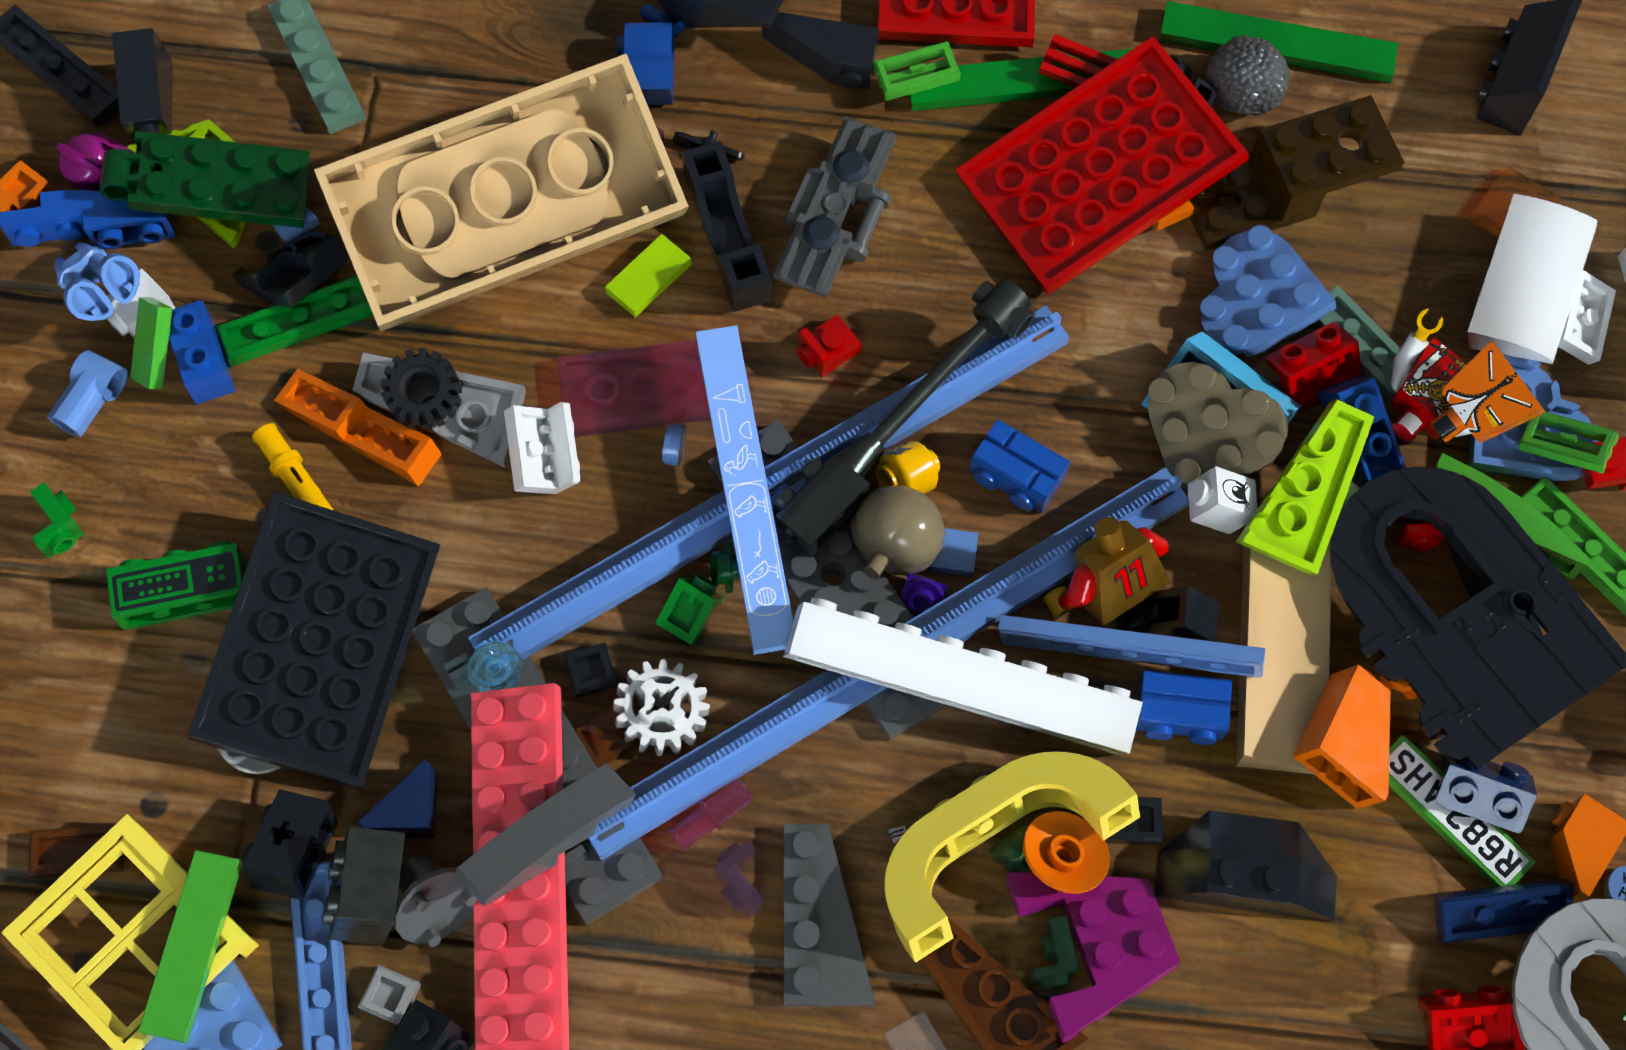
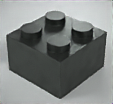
M349 826L344 841L336 840L328 872V880H335L336 884L330 885L328 897L325 898L322 924L330 925L329 940L374 945L384 944L395 920L405 833Z

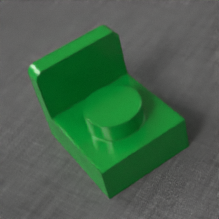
M695 574L694 578L691 576L679 578L655 624L690 645L696 644L715 607L722 605L725 596L716 591L718 585H713L712 580L702 575Z

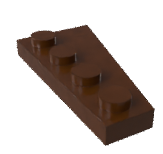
M949 917L948 921L953 939L919 960L922 967L981 1050H1074L1088 1039L1079 1031L1076 1037L1062 1043L1049 1004L1044 999L1038 998L1023 985L1021 980L1008 968L1005 969L988 954L984 947Z

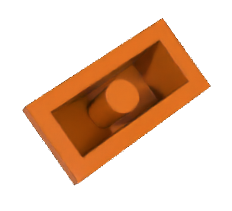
M1585 793L1572 803L1564 801L1551 821L1557 827L1549 839L1560 879H1568L1573 883L1574 903L1581 902L1591 895L1626 835V820Z

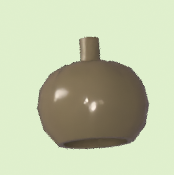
M904 485L883 486L873 490L860 502L850 523L853 543L858 548L861 557L868 562L864 568V573L872 579H878L882 572L893 576H909L924 571L937 558L946 535L941 514L934 502L918 490Z

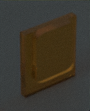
M1507 165L1469 220L1499 238L1513 194L1530 196L1560 204L1562 198Z

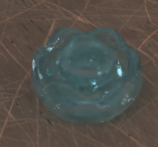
M499 641L488 642L477 648L468 661L467 674L469 681L479 692L514 688L520 679L523 661L511 645ZM493 664L498 665L495 670L490 669Z

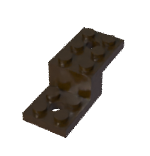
M1372 95L1261 128L1252 152L1249 154L1248 161L1189 200L1194 207L1190 219L1204 250H1211L1220 247L1232 236L1249 231L1258 225L1266 226L1272 231L1314 218L1326 193L1400 171L1404 160ZM1351 138L1358 143L1359 149L1348 150L1343 148L1339 143V139ZM1221 196H1231L1238 202V207L1234 209L1222 207L1218 202V198Z

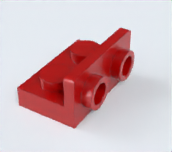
M1331 322L1266 356L1267 365L1280 376L1281 391L1301 405L1298 412L1320 401L1317 395L1318 391L1351 377H1362L1359 341L1335 322Z
M1483 985L1477 988V992L1460 993L1454 989H1438L1432 992V996L1418 997L1419 1008L1426 1014L1428 1050H1525V1045L1520 1038L1513 1015L1512 993L1499 985Z

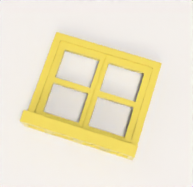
M126 814L1 933L112 1050H142L154 1038L153 1036L138 1032L145 1010L127 1027L89 986L127 949L156 977L159 966L143 951L136 941L173 905L178 907L188 873L138 822ZM124 853L161 892L122 929L85 889ZM78 897L115 936L75 973L39 933ZM227 914L206 986L237 955L241 954L247 958L259 946L229 914Z

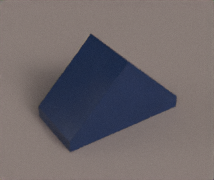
M426 760L421 762L358 822L361 827L405 833V838H435L438 776L432 766Z

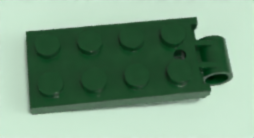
M135 131L136 153L123 149H110L103 154L99 192L109 200H127L131 210L304 228L310 151Z

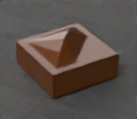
M613 707L575 729L597 768L614 761L616 758L636 748L634 741L627 743L624 740L626 728H616L615 722L618 715L613 711Z

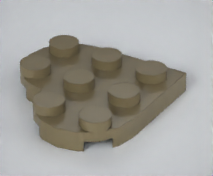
M1196 362L1175 364L1162 372L1149 386V417L1165 466L1172 477L1178 475L1183 481L1180 488L1186 495H1188V483L1215 466L1245 476L1260 471L1274 463L1277 459L1276 457L1283 450L1285 439L1288 437L1287 417L1279 403L1265 392L1250 388L1232 390L1225 376L1209 365Z

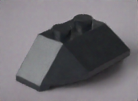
M1209 810L1157 853L1154 886L1156 898L1329 922L1335 920L1337 875L1299 822Z

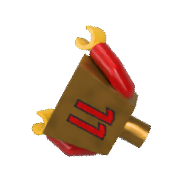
M1112 517L1103 518L1094 526L1096 536L1078 547L1075 552L1076 569L1074 570L1069 588L1060 586L1046 594L1043 600L1054 618L1064 611H1073L1083 606L1104 626L1170 584L1169 577L1158 558L1168 552L1169 545L1167 540L1146 527L1136 529L1128 521H1118Z

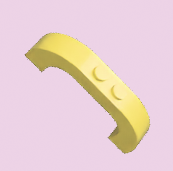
M1055 751L1031 754L1011 761L989 775L980 776L969 788L955 797L942 800L931 812L916 821L903 834L894 847L887 864L884 887L885 897L896 933L902 945L916 963L953 939L948 917L932 897V889L936 878L951 862L1028 813L1047 807L1065 808L1076 812L1090 824L1104 841L1140 818L1137 793L1116 771L1104 763L1081 754Z

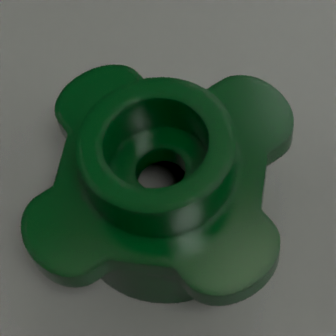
M725 542L724 550L712 551L710 557L713 585H725L726 593H733L734 580H740L736 555L732 552L731 542Z

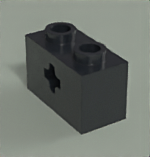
M281 789L278 790L273 803L267 805L263 811L261 827L254 842L247 845L242 857V869L254 889L303 901L338 825L337 818L329 801Z

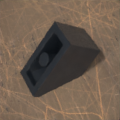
M1188 585L1159 590L1118 616L1115 629L1216 642L1219 602Z

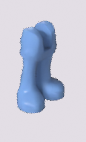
M77 243L74 246L77 251L66 260L58 257L54 262L57 284L62 289H65L63 295L64 303L68 310L78 319L88 321L104 320L114 312L110 299L95 283L101 282L109 294L122 304L129 303L135 297L139 287L140 272L137 265L129 257L120 253L107 254L104 249L86 243Z

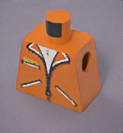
M1492 341L1443 387L1441 393L1452 407L1431 421V424L1446 443L1467 428L1474 438L1481 443L1540 416L1545 410Z

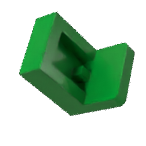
M43 482L31 490L30 493L52 521V524L34 535L32 540L47 558H50L55 554L68 551L84 533L71 517V514L76 512L77 509L62 490L54 494L47 484Z

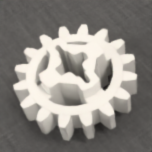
M661 659L659 668L653 670L646 661L643 662L641 675L630 670L627 673L628 684H618L616 694L620 698L614 700L613 711L621 714L616 717V728L628 727L624 740L628 743L635 738L639 739V751L642 753L649 745L655 746L657 756L662 755L664 746H670L671 750L678 754L682 740L692 746L696 740L694 731L703 732L705 729L706 721L702 717L708 716L710 704L701 701L705 699L707 689L706 687L695 688L698 675L693 673L687 677L683 676V664L681 663L674 670L667 669L666 660ZM635 696L638 698L637 703L642 707L636 717L632 710V701ZM686 698L690 706V716L688 719L685 717V712L681 709ZM654 704L660 709L653 711ZM665 704H670L668 711L665 708H663Z

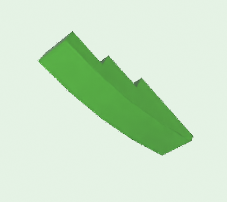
M1444 453L1437 459L1433 467L1466 476L1484 486L1495 496L1562 576L1574 580L1587 566L1590 558L1557 525L1523 498L1484 473Z

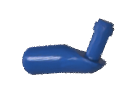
M646 3L640 9V15L651 23L672 22L665 12L651 4ZM683 22L672 23L674 39L678 36V32L684 30Z

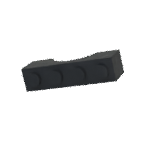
M721 141L683 151L684 178L733 312L772 301V277L760 245L754 242L747 227L739 203L733 173Z

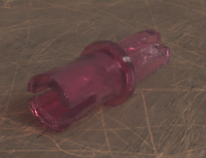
M735 780L704 803L700 800L698 802L700 807L667 830L685 853L688 848L715 828L720 831L722 829L720 824L749 804L753 799L752 795L742 781Z

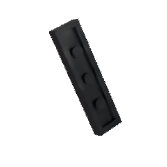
M13 5L0 16V47L96 127H99L119 109L117 88L19 7Z

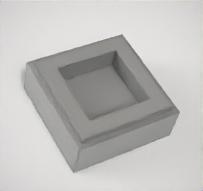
M377 965L357 1007L399 1026L411 1008L421 984L416 980Z

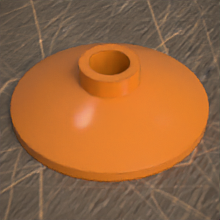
M1048 812L1034 819L1025 832L1023 851L1027 864L1032 872L1051 888L1064 893H1085L1096 888L1106 877L1110 867V853L1107 843L1101 839L1084 818L1069 812Z

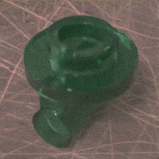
M1024 823L989 850V854L999 865L1002 864L1009 872H1027L1031 870L1023 851V838L1028 828Z

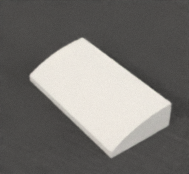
M1513 194L1467 331L1469 348L1482 350L1493 341L1503 355L1553 364L1597 227L1596 219L1557 203Z

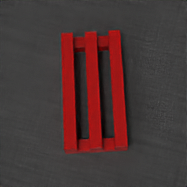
M1054 34L1038 73L1076 88L1088 79L1051 65L1052 60L1073 68L1084 75L1094 76L1103 70L1101 68H1106L1118 59Z

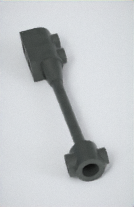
M1002 278L994 286L988 280L984 281L972 296V301L977 304L972 311L978 322L871 434H866L838 455L831 456L826 462L822 461L819 457L812 460L802 473V477L807 482L796 493L788 487L776 498L773 503V508L778 511L774 516L775 523L811 557L855 513L860 502L869 494V482L863 477L883 450V445L990 333L999 338H1003L1008 334L1015 340L1030 326L1035 317V313L1031 310V301L1015 283Z

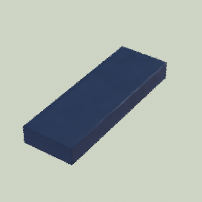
M1559 879L1434 895L1437 939L1442 943L1533 932L1544 918L1562 907L1574 903L1573 883L1568 879Z

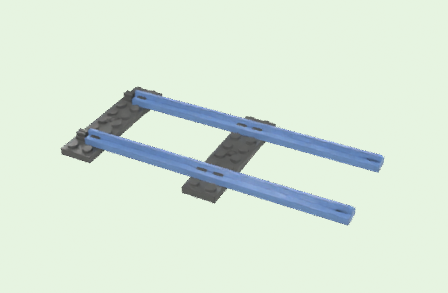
M1046 305L1034 312L1035 317L1032 323L1017 339L1014 340L1006 334L1003 338L992 336L981 342L883 445L882 451L1067 345L1069 335L1060 324L1062 317L1059 313L1055 312L1052 314ZM1047 330L1050 332L1038 340L1032 341L1033 338ZM926 375L799 448L780 420L760 430L758 438L773 516L778 513L773 508L776 498L788 487L797 493L807 482L802 477V473L812 460L819 457L822 461L826 462L831 456L838 455L866 434H871ZM715 456L708 460V467L723 488L718 456ZM1165 467L914 618L883 572L878 579L869 578L864 573V568L868 562L861 557L858 548L853 543L851 526L848 520L813 557L791 540L776 523L775 527L786 585L799 604L802 602L810 603L811 598H820L837 604L836 611L853 616L854 610L864 611L880 617L878 624L895 628L896 623H904L920 628L922 630L920 636L937 641L938 635L964 642L999 621L1000 615L1007 616L1072 577L1076 569L1075 552L1078 547L1096 536L1094 526L1099 520L1112 517L1118 521H1128L1136 529L1146 527L1150 530L1186 508L1189 500L1180 488L1183 481L1178 475L1172 477ZM724 491L506 616L489 589L485 587L415 627L412 632L470 731L471 693L546 684L531 660L530 655L731 540L732 533ZM1166 494L1169 495V497L1152 506L1154 501ZM829 572H837L841 576V581L836 585H830L826 582L825 576ZM826 670L630 787L636 794L632 805L599 823L593 836L565 851L566 893L587 926L663 880V874L640 837L863 702L889 741L948 705ZM561 709L564 789L597 769V766Z

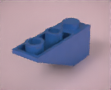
M1351 377L1317 392L1323 411L1329 402L1340 400L1374 416L1354 472L1362 486L1389 471L1406 468L1375 378Z

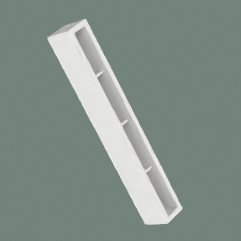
M811 598L810 603L802 602L797 606L783 656L785 658L1115 755L1130 754L1143 702L1129 698L1131 693L1129 690L1112 685H1105L1104 690L1088 686V678L1072 673H1063L1062 678L1046 673L1047 666L1032 661L1022 660L1021 666L1004 661L1006 654L988 648H980L979 653L962 649L964 642L952 637L938 635L937 641L920 636L922 630L912 625L896 623L895 628L878 624L880 617L868 612L854 610L853 616L836 611L837 604L824 599Z

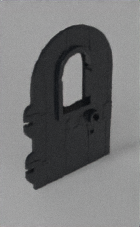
M1409 467L1389 471L1362 486L1349 498L1340 512L1330 540V567L1336 588L1350 611L1364 627L1358 636L1360 651L1366 659H1369L1378 652L1384 657L1381 660L1375 661L1372 665L1379 676L1381 675L1386 680L1394 682L1405 679L1424 704L1419 711L1418 718L1422 731L1428 738L1433 737L1437 731H1442L1445 736L1437 741L1434 746L1440 754L1445 755L1448 759L1458 761L1467 758L1474 769L1478 770L1626 668L1625 651L1586 606L1562 574L1548 560L1505 506L1484 486L1468 477L1437 467ZM1404 516L1409 519L1427 521L1439 530L1485 587L1480 593L1472 595L1467 603L1457 605L1452 612L1440 620L1399 568L1391 564V558L1384 546L1385 529L1390 527L1395 520ZM1513 601L1523 603L1526 607V612L1525 610L1518 609ZM1526 614L1528 616L1531 614L1547 634L1541 637L1525 617Z

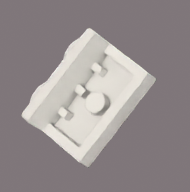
M559 402L549 409L513 405L504 410L514 491L558 494L580 482V464L577 459L574 423L569 403Z

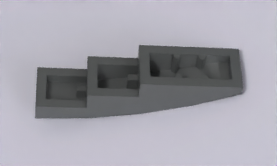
M606 763L565 787L506 828L457 867L455 874L481 904L486 906L555 866L559 854L593 836L599 823L632 805L636 794Z

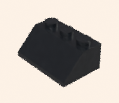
M1552 0L1524 6L1517 20L1510 17L1500 39L1507 42L1504 50L1497 48L1488 68L1489 71L1494 72L1492 80L1485 78L1475 101L1482 103L1476 119L1521 136L1547 90L1582 0Z

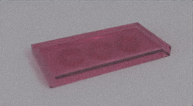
M696 340L557 357L562 402L570 404L571 417L574 423V437L667 426L671 423L682 424L711 420Z

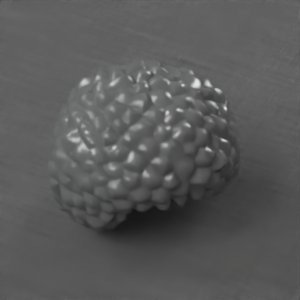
M1241 35L1235 36L1227 41L1226 44L1220 45L1208 64L1204 81L1218 89V93L1213 101L1216 106L1229 112L1236 111L1238 114L1244 113L1246 116H1258L1266 114L1280 105L1288 90L1290 75L1286 59L1269 41L1259 37Z

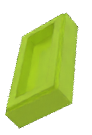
M661 234L605 286L606 293L636 318L692 265L691 258Z

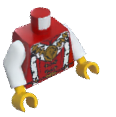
M1429 309L1423 310L1418 315L1417 325L1419 328L1415 333L1411 332L1393 361L1391 387L1397 395L1391 405L1401 416L1392 424V428L1398 437L1407 442H1411L1421 431L1432 440L1439 441L1442 439L1431 424V421L1452 407L1441 393V390L1467 365L1465 361L1435 337L1430 342L1426 340L1429 334L1439 331L1443 325V317H1441L1434 329H1426L1422 325V318ZM1467 428L1455 436V438L1469 435L1471 432Z

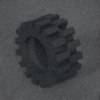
M419 348V354L416 355L412 349L404 351L407 358L403 360L397 355L392 359L395 364L393 369L387 366L384 370L387 379H381V387L384 390L381 394L392 415L396 417L398 422L403 425L407 423L414 430H417L418 426H422L424 431L432 430L431 424L437 423L439 427L445 424L443 418L448 416L452 419L456 414L453 409L454 406L460 407L462 401L459 393H462V386L451 363L447 358L443 359L441 354L434 350L432 355L429 354L426 348ZM418 376H429L437 382L435 396L430 401L422 404L410 401L406 395V389L410 381Z

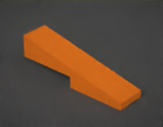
M300 369L295 371L274 399L278 407L417 487L421 485L442 455L430 437L366 407L361 398Z

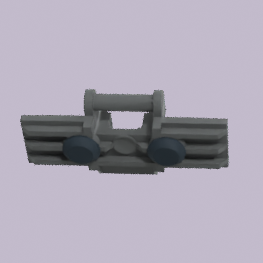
M846 116L844 117L825 161L822 162L821 167L808 168L784 223L793 232L773 274L774 279L827 298L844 258L857 262L865 261L869 253L866 247L883 209L888 208L892 200L887 192L875 187L895 144L897 134ZM857 202L866 204L867 208L852 239V233L841 229V225L849 208L853 209Z

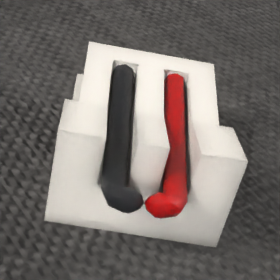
M905 825L889 830V836L893 843L898 842L907 831Z

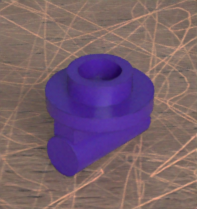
M912 574L906 578L901 593V600L910 613L918 616L946 599L949 585Z

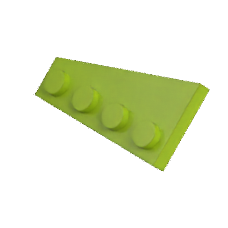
M1340 400L1329 402L1236 540V543L1308 575H1318L1374 416Z

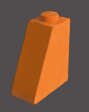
M1359 664L1330 675L1292 756L1356 809L1384 802L1388 796L1391 691L1379 682L1372 672L1362 668Z

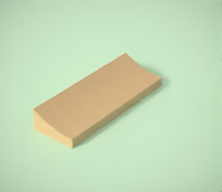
M1330 542L1318 575H1308L1243 546L1240 645L1265 648V666L1263 677L1261 678L1239 675L1236 767L1313 774L1292 756L1329 680L1331 616Z

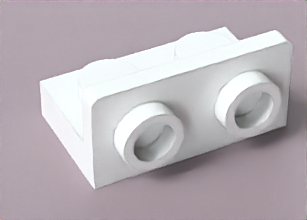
M1583 270L1558 347L1587 365L1600 361L1616 290Z

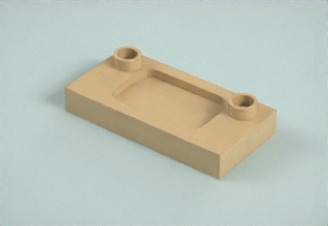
M627 54L314 169L380 332L683 216L689 207Z

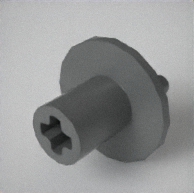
M424 856L411 858L401 865L399 888L403 894L396 903L393 926L404 940L415 944L428 943L430 947H435L441 942L442 938L449 936L460 928L474 912L473 906L478 902V899L455 874L457 867L440 868L437 870L430 859Z

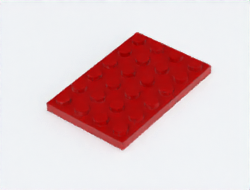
M1152 36L956 168L955 172L958 179L1048 296L1248 161L1249 153L1156 38Z

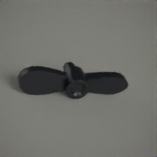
M711 130L709 136L704 137L702 140L683 132H675L672 141L680 147L693 149L717 142L716 137L718 133ZM723 146L727 158L738 161L744 160V153Z

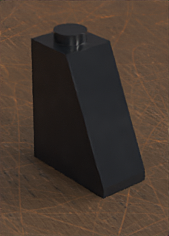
M153 28L112 33L121 125L131 139L135 137V131L172 134L173 63L171 57Z

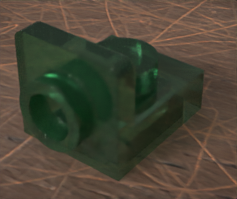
M1067 916L1048 919L1045 926L1046 933L1040 934L1045 961L1052 960L1053 965L1032 969L1029 974L1031 986L1042 984L1043 990L1063 988L1070 985L1069 979L1075 978L1079 971Z

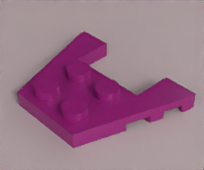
M1007 873L1005 882L1018 917L1063 906L1092 987L1050 998L1049 1007L1062 1043L1070 1041L1078 1035L1079 1031L1092 1022H1098L1107 1016L1110 1010L1129 997L1132 999L1178 967L1180 959L1149 879L1105 877L1093 890L1085 893L1071 894L1051 888L1043 883L1034 873Z

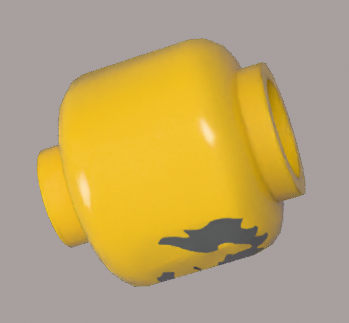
M910 441L886 451L880 457L875 471L876 481L879 487L904 485L914 488L925 495L931 492L937 485L940 462L932 450L927 449L926 446L919 442Z

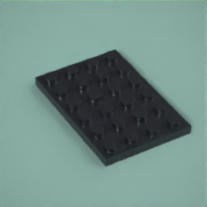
M273 491L187 739L362 790L441 544Z

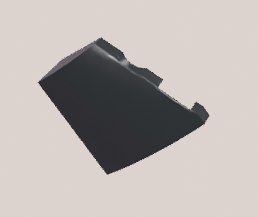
M310 231L295 239L292 243L266 254L268 263L255 272L245 271L241 267L232 275L238 284L255 295L272 303L292 308L348 263L349 260L335 234Z

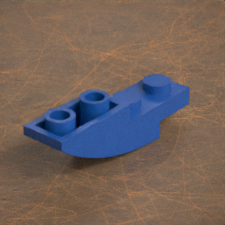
M60 190L40 192L41 207L0 212V227L13 246L30 247L45 241L59 239L73 241L81 236H88L93 246L97 248L117 249L126 244L140 242L154 244L161 242L163 239L176 237V230L166 213L131 210L127 200H109L103 197L99 191Z

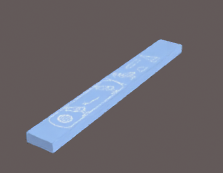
M736 325L696 332L697 347L753 653L756 655L785 650L793 624V616L738 327Z

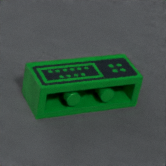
M218 541L208 544L205 549L191 552L173 550L163 554L162 558L147 561L143 559H129L121 562L117 567L107 568L112 618L125 631L232 609L247 568L246 557L237 543Z

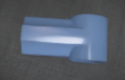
M90 350L84 351L72 365L70 371L71 382L47 418L64 432L74 437H82L105 401L115 400L123 391L128 378L127 369Z

